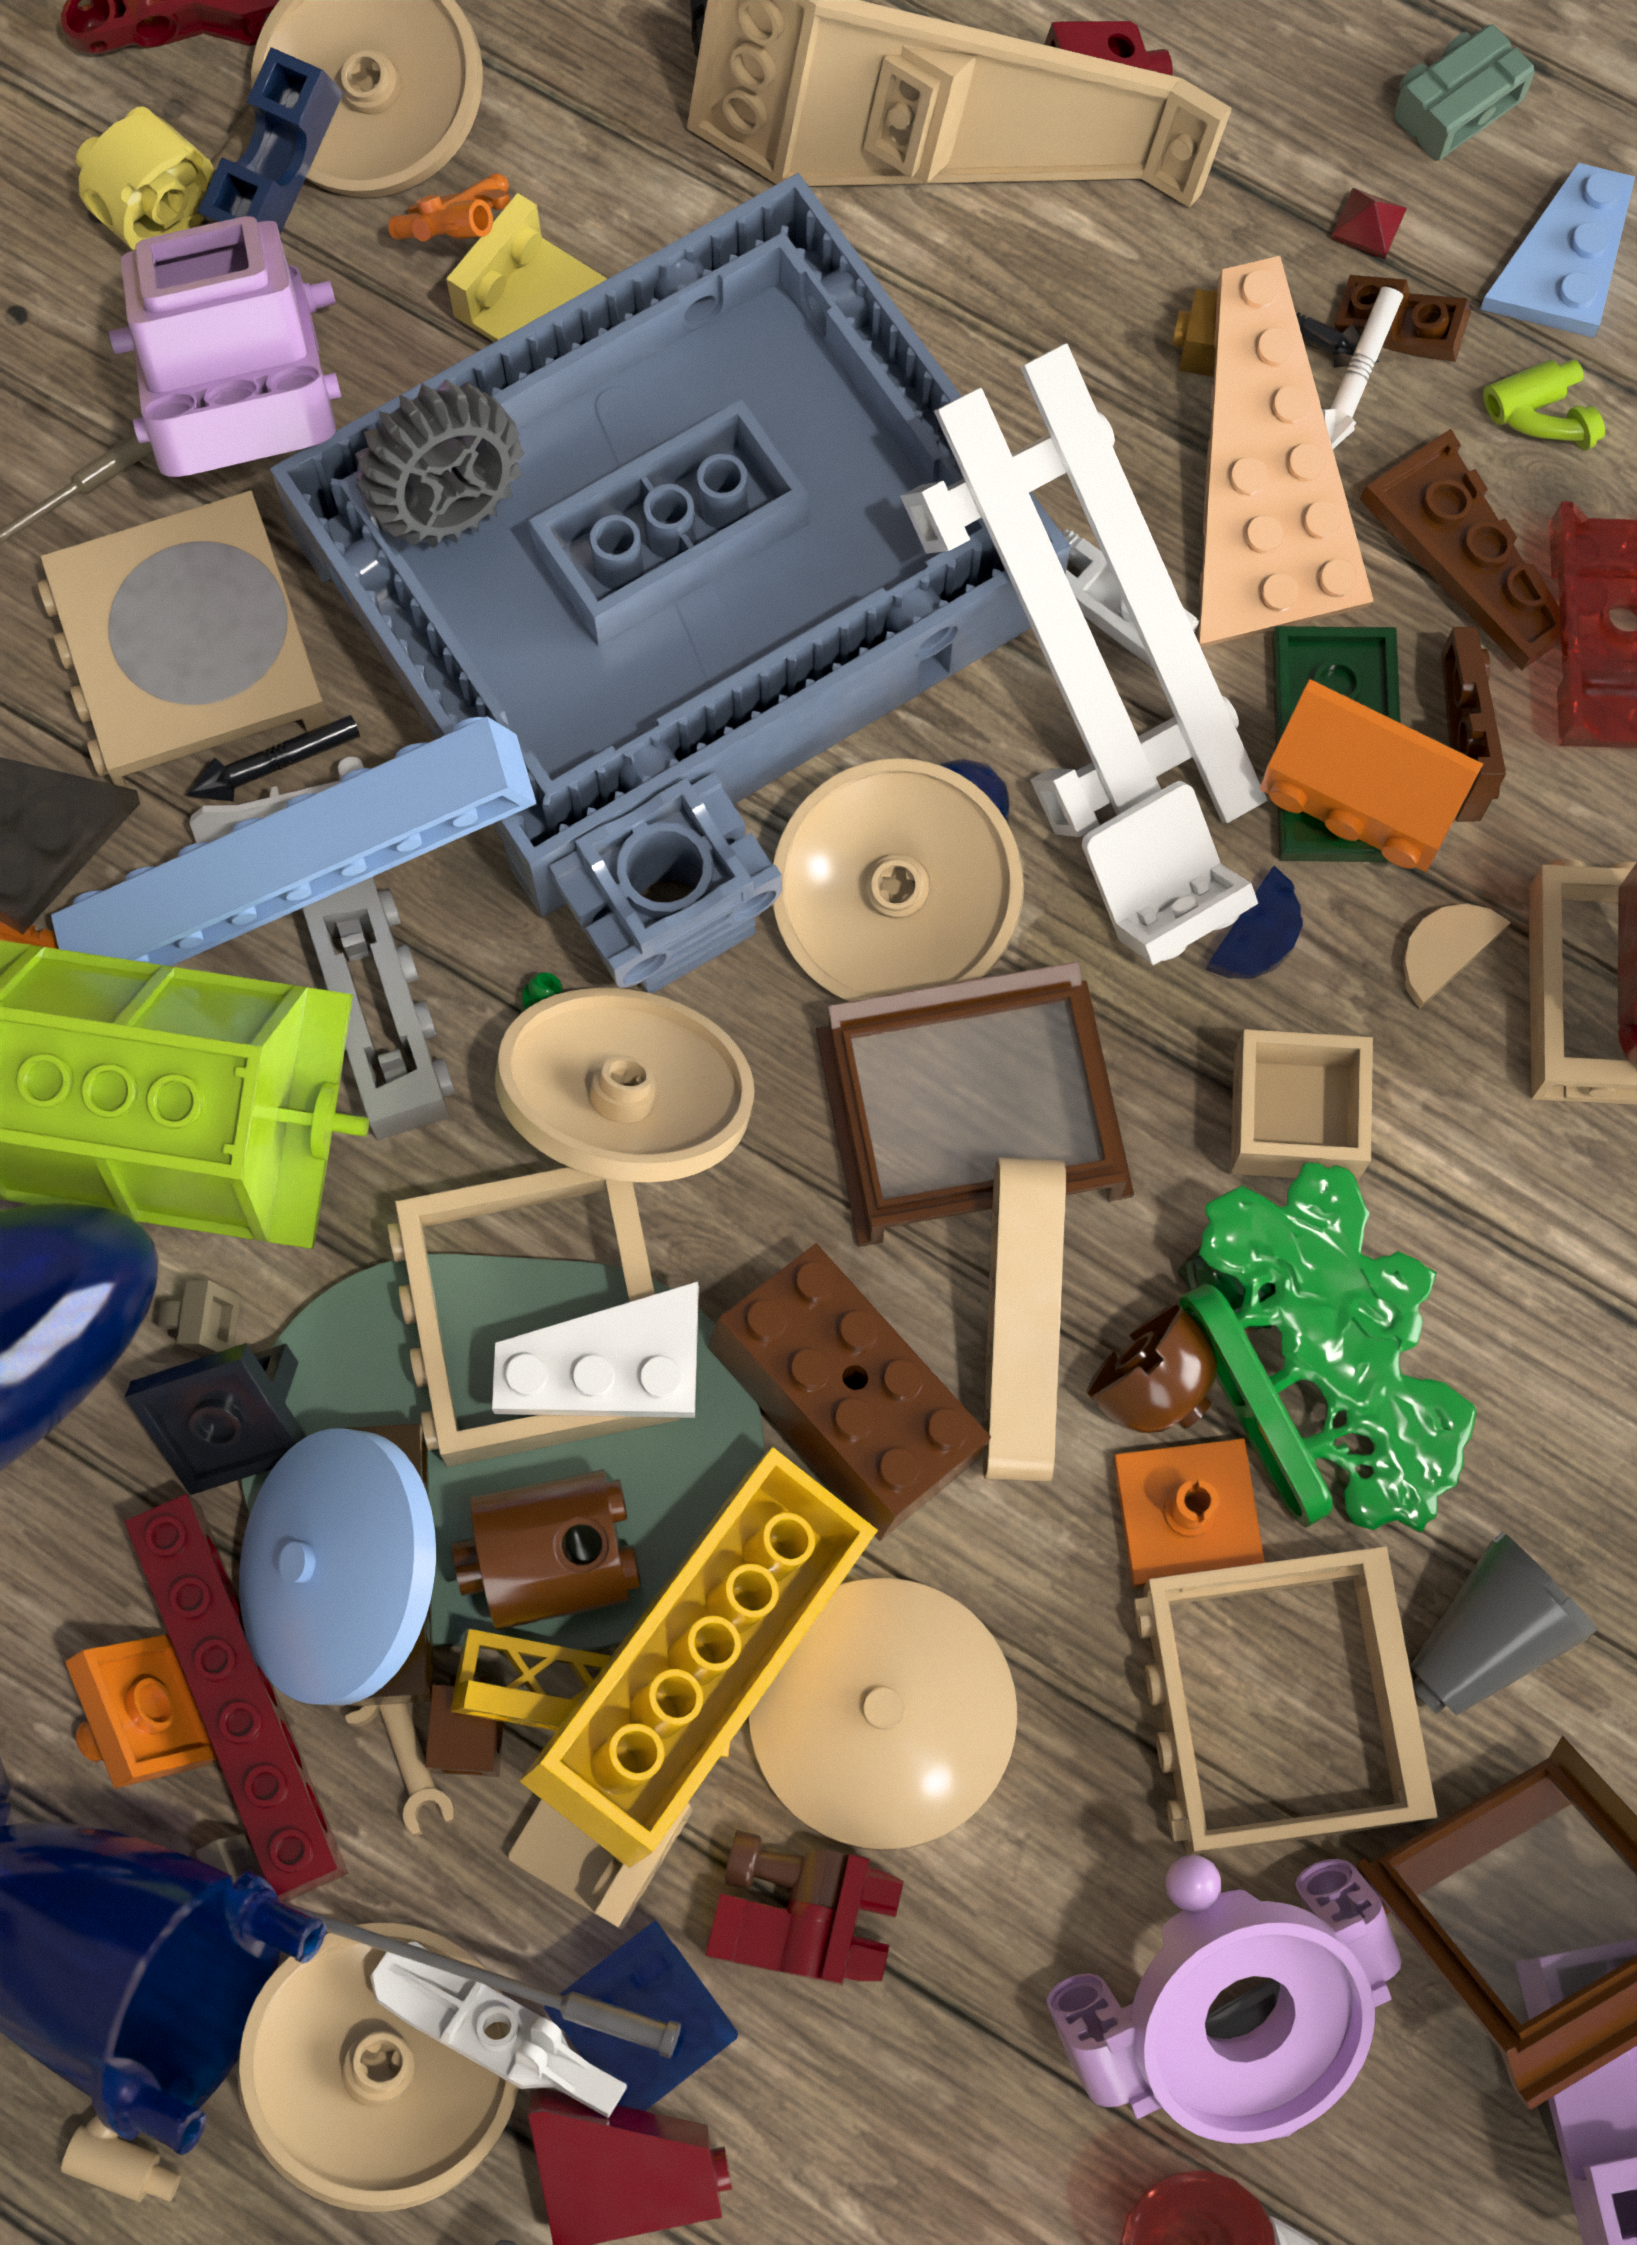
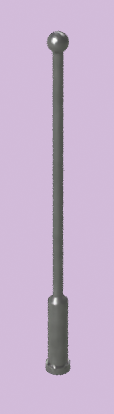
M211 1872L201 1881V1892L209 1900H219L222 1897H226L560 2010L565 2020L657 2050L660 2056L669 2059L675 2049L681 2023L672 2020L666 2023L574 1991L563 1996L228 1883L227 1878L219 1872Z

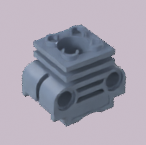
M715 772L693 785L690 784L687 778L679 781L627 815L603 824L575 840L576 851L549 865L553 884L580 927L587 932L588 940L616 984L620 988H627L641 983L645 991L651 994L755 935L756 929L754 926H756L754 917L770 907L778 899L782 891V874L775 864L772 865L753 834L750 833L745 836V822L722 788V782ZM670 880H678L689 884L694 889L685 898L671 903L654 902L641 896V893L649 886L661 881L670 883Z

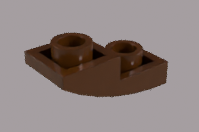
M1360 275L1349 276L1334 323L1335 329L1344 332L1354 324L1362 335L1381 287H1389L1402 293L1403 298L1382 348L1413 356L1456 362L1471 313L1468 298L1411 294L1407 279Z

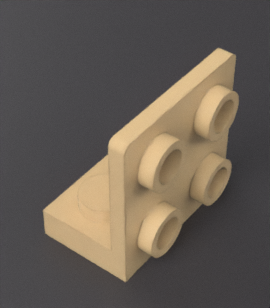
M541 1799L509 1852L508 1858L518 1867L623 1930L688 1821L693 1809L687 1803L654 1852L629 1868Z

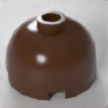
M1173 1304L1160 1310L1138 1326L1129 1335L1135 1342L1126 1349L1119 1359L1115 1351H1113L1099 1367L1088 1385L1087 1394L1096 1402L1097 1407L1123 1428L1138 1433L1163 1432L1178 1423L1183 1429H1186L1196 1423L1211 1406L1212 1402L1206 1394L1213 1386L1217 1371V1359L1211 1340L1199 1322L1190 1313L1188 1314L1177 1304Z

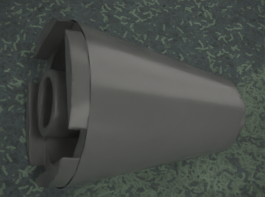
M1503 1531L1494 1540H1491L1409 1664V1667L1418 1675L1412 1681L1415 1693L1435 1714H1438L1447 1706L1457 1716L1585 1642L1598 1630L1591 1619L1570 1596L1567 1597L1552 1581L1553 1579L1510 1536L1504 1534Z

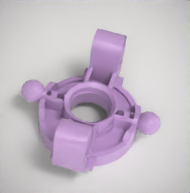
M1195 1854L1182 1856L1170 1865L1165 1875V1886L1171 1902L1183 1910L1163 1925L1164 1947L1158 1952L1144 1973L1137 1988L1133 2004L1121 2008L1106 1982L1100 1976L1090 1973L1078 1974L1064 1979L1056 1984L1046 1999L1048 2009L1068 2060L1090 2099L1096 2105L1104 2107H1117L1130 2103L1136 2119L1163 2108L1173 2120L1194 2134L1210 2140L1235 2144L1256 2143L1287 2137L1323 2115L1343 2096L1361 2070L1373 2038L1375 2007L1392 2000L1385 1982L1394 1977L1401 1967L1402 1959L1380 1897L1351 1863L1341 1859H1327L1314 1863L1299 1874L1295 1885L1304 1909L1285 1903L1259 1901L1241 1889L1220 1893L1221 1878L1214 1863ZM1252 1976L1269 1977L1280 1983V1992L1276 2006L1260 2026L1248 2034L1231 2039L1213 2038L1206 2035L1205 2021L1208 2010L1220 1991L1237 1980Z

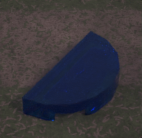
M1275 866L1271 868L1255 892L1259 904L1239 916L1208 962L1207 971L1228 979H1253L1275 970L1291 955L1303 926V917H1301V905L1294 893L1295 887L1292 881Z

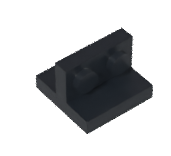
M247 1343L138 1378L130 1382L124 1397L190 1495L272 1470L290 1448L307 1437L285 1403L299 1363L286 1343L254 1354Z

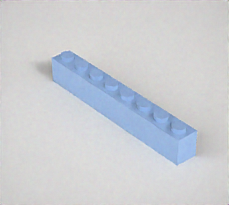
M488 716L463 720L453 726L451 729L452 733L430 743L408 745L396 753V758L375 768H362L351 771L341 778L339 784L320 793H307L296 796L286 803V808L265 818H251L241 821L233 826L232 833L210 843L201 842L186 846L179 851L177 858L157 867L136 869L126 875V881L109 889L83 893L73 900V905L51 914L58 947L62 950L172 966L536 804V800L517 735Z

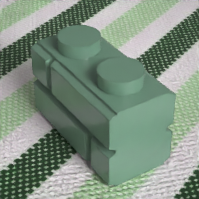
M1488 24L1473 36L1468 32H1463L1449 43L1441 59L1429 67L1425 63H1420L1403 77L1398 87L1400 94L1394 110L1395 120L1412 137L1416 136L1418 138V144L1435 161H1440L1526 98L1535 73L1534 65L1517 48L1513 49L1511 47L1509 39L1494 24Z

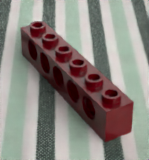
M184 1494L125 1520L130 1538L272 1897L288 1902L349 1874L274 1686L256 1662L251 1645L246 1637L239 1599L202 1507L188 1494Z

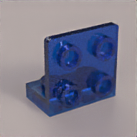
M657 1920L650 1923L561 1992L560 1995L565 1996L574 1991L669 2023L670 2020L681 2023L678 2040L670 2059L660 2056L657 2050L565 2020L560 2010L546 2005L543 2006V2009L553 2023L566 2033L584 2060L627 2084V2089L617 2105L643 2111L653 2106L738 2038L737 2029Z

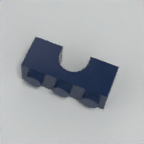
M270 47L246 101L255 112V127L251 141L245 153L235 163L223 157L221 158L197 211L211 224L238 217L251 216L257 222H276L281 234L344 93L324 70Z

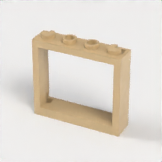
M1576 859L1555 860L1548 865H1542L1529 885L1531 1099L1637 1104V1063H1632L1630 1060L1564 1057L1562 900L1618 903L1619 887L1636 862H1622L1610 868L1585 867L1583 861Z
M566 1167L395 1201L399 1222L388 1224L390 1244L395 1262L406 1260L410 1284L399 1286L400 1301L406 1325L417 1323L421 1347L410 1349L412 1369L417 1388L428 1386L432 1405L431 1411L421 1412L422 1426L428 1451L439 1449L440 1455L447 1467L680 1420L679 1417L535 1415L459 1431L422 1227L608 1190L629 1302L655 1295L633 1182L601 1178Z
M1387 1546L1152 1578L1146 1582L1142 1588L1144 1598L1134 1599L1135 1618L1140 1638H1151L1155 1664L1145 1665L1146 1686L1151 1705H1162L1166 1731L1156 1733L1157 1753L1162 1773L1173 1772L1177 1799L1168 1800L1167 1802L1168 1819L1173 1841H1184L1186 1856L1424 1823L1437 1818ZM1353 1580L1394 1804L1207 1830L1169 1605Z

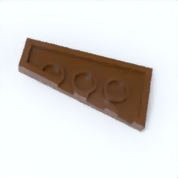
M1449 429L1368 484L1360 500L1522 671L1564 641L1572 627L1535 566L1524 563L1513 545L1517 536L1506 518L1498 520L1484 497L1488 490L1476 469L1471 471L1467 469L1458 454L1461 444L1452 429Z

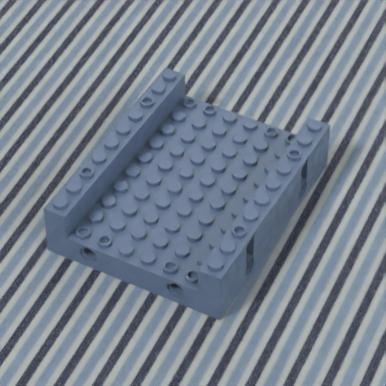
M799 172L423 382L424 385L431 389L433 388L435 391H437L445 379L458 387L468 382L481 392H486L489 396H493L515 422L516 430L520 434L518 439L525 454L517 462L519 463L518 466L522 476L509 482L513 497L500 499L497 502L498 516L487 514L479 521V533L466 528L461 531L457 544L443 536L435 548L422 541L411 546L399 536L394 538L390 533L384 531L376 519L364 507V500L360 496L361 491L358 489V483L354 477L360 470L355 454L369 447L364 432L377 430L382 425L379 411L392 414L400 407L399 396L337 430L329 440L305 448L270 468L294 540L323 583L330 579L333 581L434 737L438 739L452 733L451 729L453 726L463 720L487 716L517 735L536 804L492 823V825L504 842L511 871L542 918L566 904L552 882L549 865L576 851L575 840L603 824L627 815L648 802L658 793L685 778L693 785L715 772L722 782V788L734 805L1032 628L982 517L964 526L970 538L969 541L950 551L926 554L900 496L923 484L944 481L946 487L964 479L934 413L935 410L962 396ZM422 383L401 395L410 400L417 398ZM1029 492L1066 575L1071 545L1034 494Z

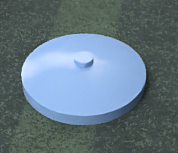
M344 1428L321 1430L305 1437L290 1448L276 1463L263 1483L251 1510L244 1534L239 1568V1595L242 1621L256 1662L264 1675L278 1690L296 1701L319 1705H347L362 1701L385 1686L404 1664L424 1624L431 1600L436 1564L433 1516L427 1492L414 1465L405 1453L388 1439L375 1433Z

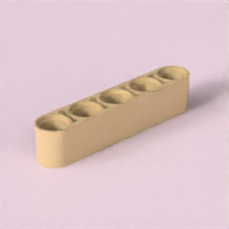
M1003 1157L996 1159L993 1183L983 1428L991 1436V1439L982 1451L984 1479L1050 1482L1053 1476L1066 1196V1170L1063 1160Z

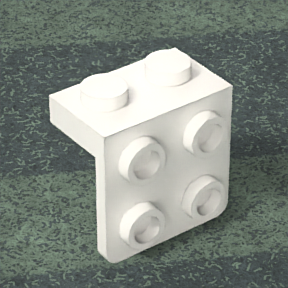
M1182 781L1169 785L1088 832L1082 840L1083 851L1119 941L1152 965L1177 957L1186 949L1187 945L1213 930L1222 929L1233 924L1240 914L1259 904L1252 884L1221 864L1194 789Z

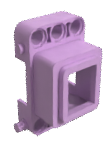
M251 216L238 217L144 239L136 244L135 250L121 257L128 327L110 330L109 337L115 355L135 351L142 417L133 419V425L139 444L151 443L161 474L172 477L192 475L312 447L329 440L335 434L336 424L330 400L341 398L342 396L336 373L323 374L318 354V340L311 313L317 312V308L336 304L330 280L312 285L309 282L303 283L300 270L287 263L276 222H257Z

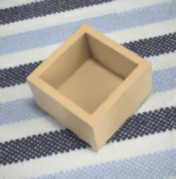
M1244 1029L1234 1052L1230 1174L1296 1178L1303 1164L1313 1162L1327 1168L1334 1165L1347 1168L1358 1182L1371 1162L1373 1037Z

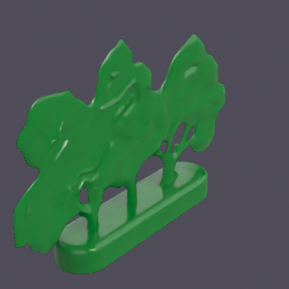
M1313 1162L1303 1164L1300 1173L1288 1188L1287 1205L1283 1207L1277 1206L1261 1194L1243 1185L1205 1204V1214L1210 1222L1202 1233L1199 1255L1208 1266L1222 1273L1235 1276L1246 1289L1242 1310L1235 1314L1224 1295L1215 1286L1204 1283L1181 1295L1179 1298L1180 1308L1182 1307L1188 1314L1190 1313L1209 1336L1217 1359L1216 1379L1287 1510L1305 1528L1332 1512L1333 1500L1330 1491L1315 1464L1318 1457L1326 1458L1349 1472V1483L1344 1491L1345 1509L1354 1525L1375 1530L1386 1523L1398 1520L1419 1533L1424 1531L1426 1524L1437 1516V1497L1458 1485L1459 1476L1464 1466L1463 1448L1472 1437L1477 1415L1474 1404L1445 1382L1428 1378L1420 1380L1404 1375L1398 1364L1400 1353L1417 1346L1423 1324V1319L1418 1311L1419 1305L1429 1298L1437 1272L1426 1267L1421 1261L1400 1251L1390 1256L1383 1255L1375 1259L1362 1255L1364 1227L1370 1213L1365 1206L1355 1176L1344 1167L1334 1165L1327 1168ZM1268 1282L1275 1284L1276 1293L1260 1303L1258 1291L1261 1286ZM1276 1325L1282 1333V1354L1285 1358L1284 1368L1270 1377L1267 1375L1244 1332V1329L1249 1326ZM1300 1379L1314 1382L1322 1391L1328 1406L1327 1418L1322 1432L1305 1438H1301L1278 1395L1280 1391ZM1346 1410V1425L1334 1428V1417L1338 1411ZM1350 1433L1359 1434L1370 1438L1374 1443V1452L1371 1455L1347 1454L1350 1450L1344 1442L1336 1446L1334 1441L1335 1438ZM1360 1464L1371 1466L1374 1473L1369 1478L1361 1479L1354 1468Z

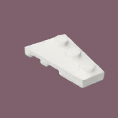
M698 1282L496 1342L492 1400L494 1414L695 1418Z

